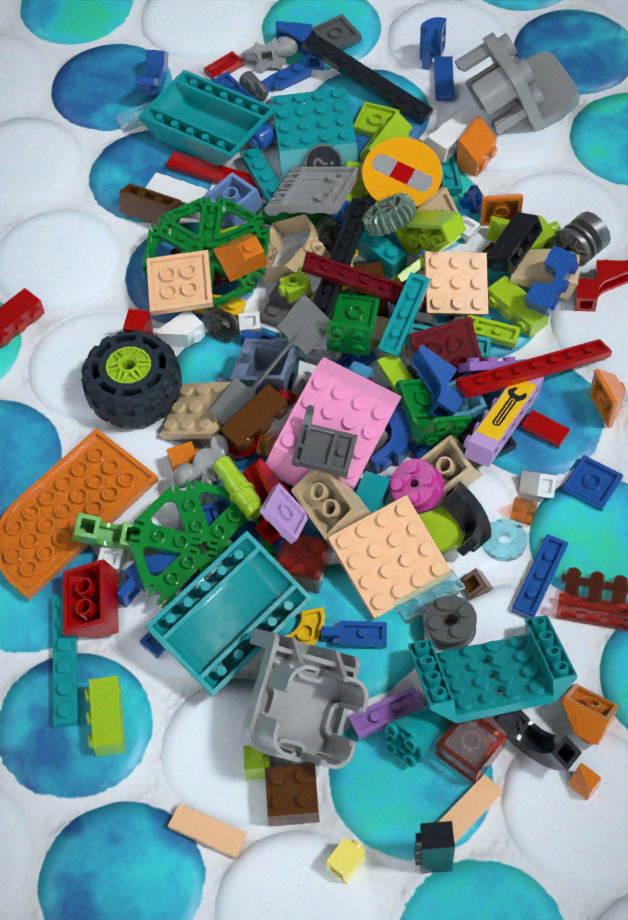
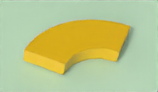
M324 607L301 611V620L298 627L292 633L286 635V637L315 646L321 637V627L325 624Z

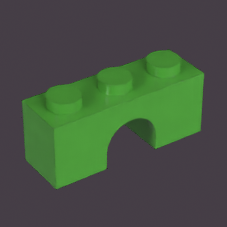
M78 513L74 520L71 541L100 547L124 549L125 552H131L129 547L130 534L137 536L140 533L132 530L133 523L109 524L101 521V517Z

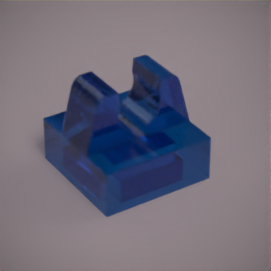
M471 185L468 191L463 194L464 198L459 203L463 209H469L471 214L478 213L481 209L483 194L478 185Z

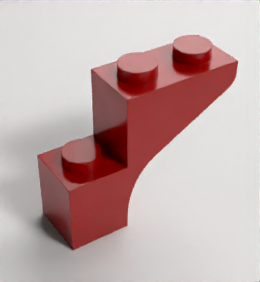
M596 260L594 279H578V285L574 290L575 311L596 312L598 298L603 293L627 284L628 260Z
M261 458L243 472L247 481L254 485V491L261 499L262 504L265 502L271 489L278 483L288 493L290 492ZM261 515L255 528L271 544L279 539L281 535Z

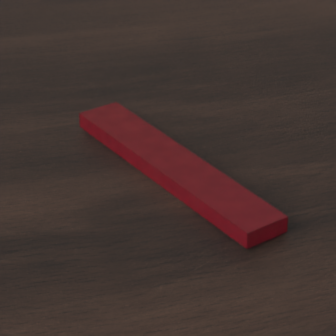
M309 251L305 254L301 272L393 304H397L405 286ZM422 302V304H421V306H420L419 312H420L421 309H422L423 302Z

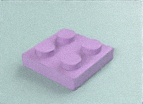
M280 483L271 489L259 511L264 519L270 522L290 544L298 539L309 518L304 508Z

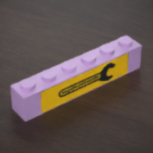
M544 377L501 389L499 398L495 397L490 411L486 410L482 417V422H477L472 436H467L463 445L466 448L465 458L485 467H490L540 394Z

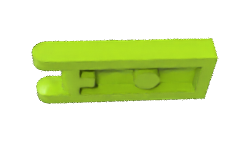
M470 314L466 315V317L471 316L476 335L491 338V343L515 349L521 333V327Z

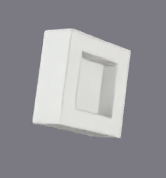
M463 215V223L467 230L460 236L469 242L480 230L481 224Z
M259 312L238 314L240 335L244 329L253 333L261 332Z
M101 546L98 561L104 559L117 570V573H120L125 554L124 549Z

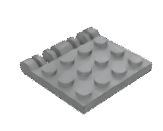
M292 167L273 194L272 199L265 206V212L270 216H277L280 212H288L289 214L297 212L307 214L326 213L329 215L338 213L361 175L360 167Z

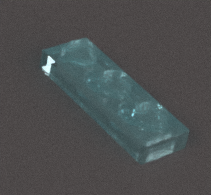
M451 569L393 602L394 609L404 623L408 624L425 614L427 607L435 599L447 595L457 596L465 591V586Z

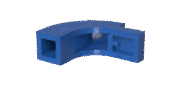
M146 49L143 77L136 76V84L140 86V94L159 95L163 91L167 76L168 52Z
M399 404L385 428L391 439L370 458V470L375 474H379L382 470H387L392 462L397 466L401 465L409 453L411 427L404 409Z
M154 554L144 558L149 573L153 576H158L178 556ZM135 563L131 564L124 571L127 582H123L117 591L119 603L126 608L143 590ZM198 572L180 589L181 591L197 578Z

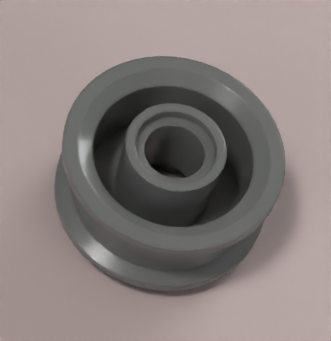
M447 595L435 599L427 607L424 616V630L427 639L432 640L434 647L443 651L466 647L474 640L477 615L475 609L467 600L458 596ZM452 621L456 624L453 626H448L445 623Z

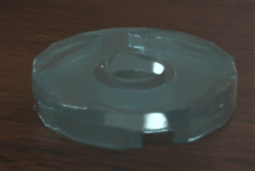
M506 518L497 519L493 523L490 522L491 538L482 545L484 551L491 558L504 562L513 561L522 556L527 548L528 540L523 526L512 519ZM507 536L511 541L509 543H502L499 541V538Z

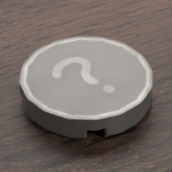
M319 144L308 151L304 159V167H343V160L340 152L335 147L329 144Z

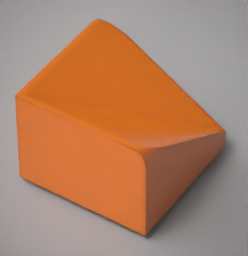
M580 763L568 785L588 801L599 788L601 777L586 765Z

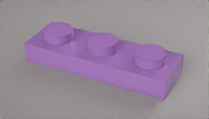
M489 357L479 362V358H468L466 363L458 364V372H485L523 360H516L515 357H503V361H498L497 357Z
M413 686L367 707L364 713L355 712L349 715L348 721L358 740H361L385 729L386 724L390 721L424 707V704Z

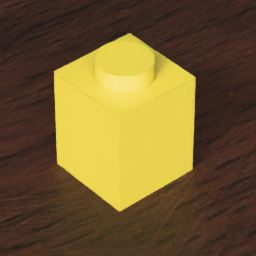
M344 837L326 860L327 870L348 884L366 860L365 851H363L364 847L354 839L350 841Z

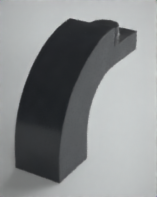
M459 481L444 495L440 505L453 516L461 529L462 539L457 551L464 556L469 551L475 552L491 538V525L478 499Z
M522 710L499 714L494 718L498 725L507 733L505 737L515 747L545 767L557 771H568L582 754L581 750L566 735H554L543 730Z

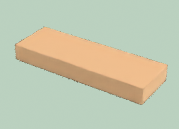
M484 774L438 822L452 821L454 842L456 843L502 796L503 790Z
M180 803L168 824L169 829L237 859L248 837L247 833Z

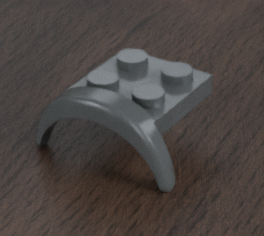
M308 405L292 458V465L347 478L358 435L312 425L314 406Z

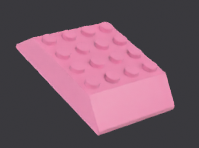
M323 357L314 369L267 459V466L280 481L292 487L311 470L293 466L291 462L308 405H313L312 425L358 435L347 478L339 476L354 490L402 396Z

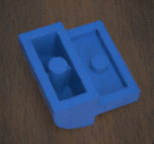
M433 17L424 21L420 26L419 60L422 61V69L429 70L434 56L443 55L446 47L447 18Z

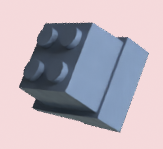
M287 337L245 339L230 381L237 377L245 386H253L285 347ZM291 345L255 390L256 395L268 384L276 391L289 389L297 367V356L300 351L297 346Z

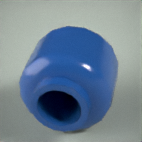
M264 123L248 140L249 146L252 149L258 147L260 151L266 150L275 142V129L270 124Z

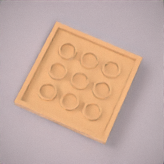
M407 495L327 538L329 545L373 620L453 575Z

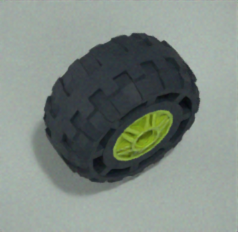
M133 330V332L128 333L125 331L116 332L115 336H107L101 340L100 345H95L87 355L88 358L85 359V363H83L81 381L85 398L90 408L94 410L99 418L106 422L109 421L114 426L122 428L123 425H126L130 429L139 428V425L143 424L149 426L156 423L157 418H164L171 410V406L180 397L182 375L178 358L169 344H166L165 341H162L161 338L152 333L147 335L143 334V331Z

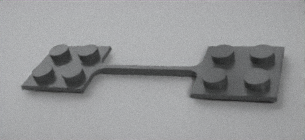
M302 294L276 326L287 337V344L253 386L247 387L235 377L208 411L225 425L256 396L255 390L291 345L297 346L305 355H308L325 334L326 323L332 321L305 294Z

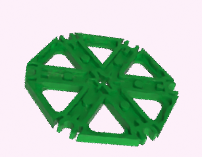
M203 196L162 214V217H158V222L161 226L156 227L152 225V231L149 229L142 270L145 278H148L147 258L155 257L156 246L160 242H166L182 251L177 254L208 250L210 253L209 260L213 288L215 270L226 276L213 251L214 248L252 233L261 244L267 261L270 233L267 227L260 229L265 224L262 218L225 197L223 203L220 196L217 197L216 202L212 203L210 196H207L205 203V197ZM195 212L201 213L198 235L176 222ZM226 213H232L247 222L220 235L222 219ZM266 266L233 280L239 284L238 288L220 297H213L214 307H209L208 310L210 311L253 292V289L257 288L253 280L259 279L263 281L262 275L265 276Z
M192 480V483L186 481V490H180L176 483L174 485V492L170 486L134 520L132 530L138 531L140 534L137 536L130 534L129 547L144 593L150 588L147 593L148 597H151L154 593L159 594L160 598L157 599L156 605L162 604L161 608L164 609L177 597L176 593L197 572L200 575L233 544L228 541L249 521L236 503L231 502L230 495L224 487ZM203 493L224 497L230 502V506L209 527L199 500V496ZM173 502L176 505L184 532L155 525L151 518L166 503ZM259 518L253 520L256 525L259 522ZM260 534L263 542L262 547L276 560L277 552L274 544H269ZM202 544L206 545V549L209 550L205 551V554L200 553L199 548H201ZM147 548L177 555L178 557L160 575L153 576L149 573L143 550Z

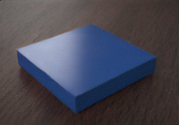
M583 455L562 487V491L603 511L624 475Z

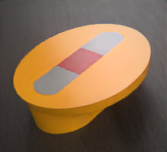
M398 137L379 143L369 152L363 164L362 177L367 192L376 202L394 194L405 193L413 199L415 207L418 209L438 191L442 181V166L436 153L423 142L412 138Z

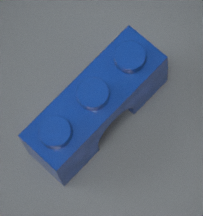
M553 245L544 262L545 271L553 274L555 279L549 284H540L534 281L525 298L527 308L548 317L552 311L555 312L558 308L561 293L567 291L569 286L568 280L571 274L575 275L579 267L576 254Z

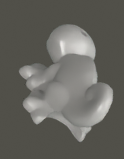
M283 36L278 40L273 38L272 42H267V45L255 42L253 47L244 50L241 56L245 60L256 62L253 67L254 71L264 73L265 69L269 67H277L281 70L282 66L286 63L285 58L293 56L298 48L297 43L292 38Z
M213 435L210 441L211 449L203 448L199 450L192 464L185 462L175 469L173 479L179 488H185L186 481L192 483V480L212 485L219 478L213 469V465L218 459L227 456L229 451L227 439L223 435Z

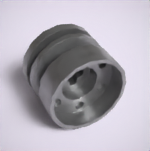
M588 211L581 212L555 236L557 247L580 255L579 266L586 265L596 254H599L606 248L611 241L610 231L603 220Z

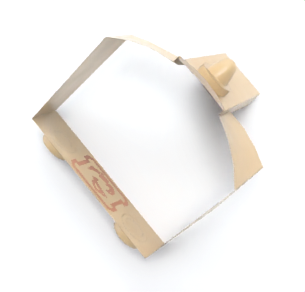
M305 214L272 224L269 231L270 242L265 276L262 275L263 281L265 283L278 282L280 278L297 272L298 268L302 267L307 251L326 258L330 257L331 254L323 246V243L318 240L317 228ZM310 231L305 245L301 246L288 263L272 267L286 235Z

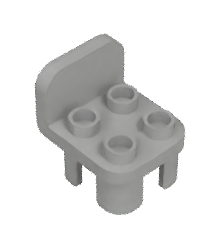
M491 32L482 38V44L454 61L459 70L466 72L488 57L491 58L493 64L468 79L466 86L478 107L485 109L488 114L493 113L513 99L517 103V105L491 121V126L497 135L521 120H528L536 131L543 130L572 112L580 101V94L576 84L554 54L540 52L527 60L524 58L519 60L517 56L511 58L518 52L507 33L497 38L494 32Z
M253 628L249 643L264 647L265 652L244 722V735L248 744L261 753L302 764H315V766L339 769L346 766L351 761L356 748L354 740L341 736L348 709L364 713L369 699L365 684L357 679L360 669L359 658L297 641V639L281 636L273 632Z

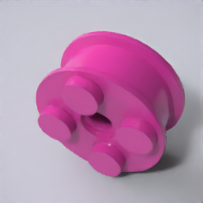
M410 459L403 462L394 471L390 482V490L395 500L407 495L416 512H425L436 506L442 498L444 480L441 473L427 461Z

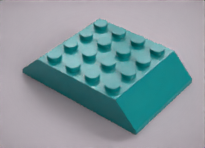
M183 70L138 117L158 140L219 166L234 157L276 111V108Z
M346 88L270 97L271 106L276 108V111L273 113L282 180L286 178L287 173L292 167H304V159L308 151L319 144H329L335 147L341 154L343 167H346L347 161L359 162Z
M246 531L160 611L145 628L213 697L263 648L249 643L253 628L278 634L313 597Z

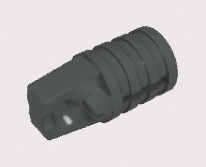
M246 71L240 76L239 83L258 101L264 102L269 92L263 83L251 71Z

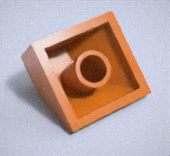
M507 193L482 196L480 226H489L491 216L511 220L516 212H522L523 194Z
M252 233L243 235L213 249L230 282L267 266L265 252L257 237Z
M596 369L594 370L589 395L607 428H611L622 406L626 389L624 384L619 382L616 375Z
M576 683L562 700L574 733L580 736V739L585 743L597 746L603 739L620 707Z

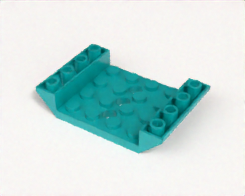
M548 615L525 619V635L469 645L453 650L436 653L431 639L408 643V649L430 710L455 723L554 703L577 680V673Z

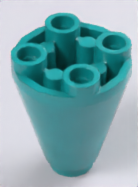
M429 705L396 718L385 726V737L387 739L385 747L390 753H396L409 767H414L425 758L445 726L447 718L430 710Z

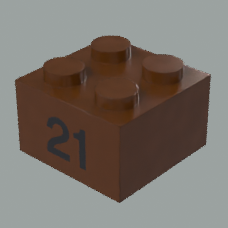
M315 764L265 768L269 827L320 823Z

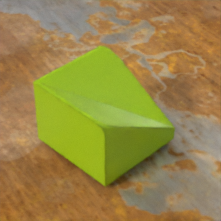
M491 216L487 240L496 242L510 220Z

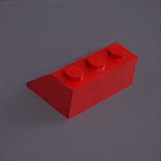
M104 559L63 571L64 635L101 638L119 633L117 570Z

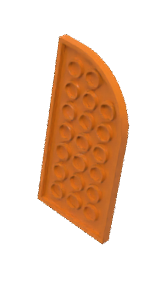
M96 428L21 494L4 512L0 519V570L3 576L13 588L29 601L90 545L71 541L74 520L78 513L101 517V521L113 524L159 481L158 476Z

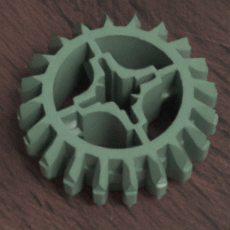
M394 194L384 199L382 198L370 206V209L364 213L365 216L362 221L365 229L371 236H384L409 224L410 220H413L416 215L417 209L413 199L408 194Z

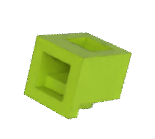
M302 267L298 268L297 272L279 279L278 291L281 297L287 299L289 304L297 301L302 294L306 296L312 295L311 281L306 273L301 272Z
M250 745L243 746L246 780L265 779V768L271 767L270 755L261 753Z

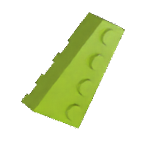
M416 210L417 213L413 220H410L409 224L394 232L407 256H411L413 253L417 254L422 250L428 251L433 247L437 248L448 245L467 229L459 212Z

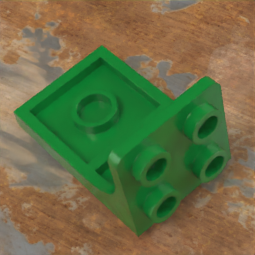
M340 292L332 322L326 323L327 351L369 356L380 299L373 296Z
M421 379L398 380L395 384L398 395L402 396L400 401L417 445H434L442 442L449 435L458 439L472 422L471 415L434 418L428 414L432 405V397Z

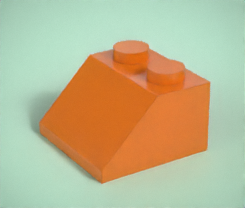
M479 116L475 118L459 138L457 147L458 169L475 177L478 176L481 170L484 171L486 169L488 161L491 158L493 159L498 151L496 147L497 138Z

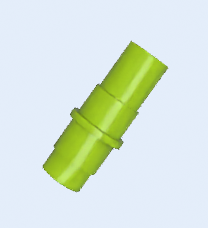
M229 456L218 459L214 463L213 469L223 482L225 489L230 495L231 502L236 503L249 521L259 518L262 515L259 511L263 504L254 491V485L247 481Z

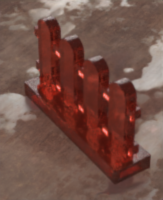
M569 568L567 575L562 574L561 582L565 583L564 593H559L555 619L628 631L627 578L618 575L614 578L613 583L604 581L603 573L599 571L592 572L589 579L581 577V571L578 568ZM580 585L589 587L587 597L578 596ZM603 589L612 591L611 601L602 600Z

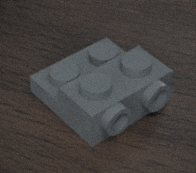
M279 281L270 293L269 302L260 315L261 322L274 327L279 324L297 302L289 304L285 297H281L278 291Z

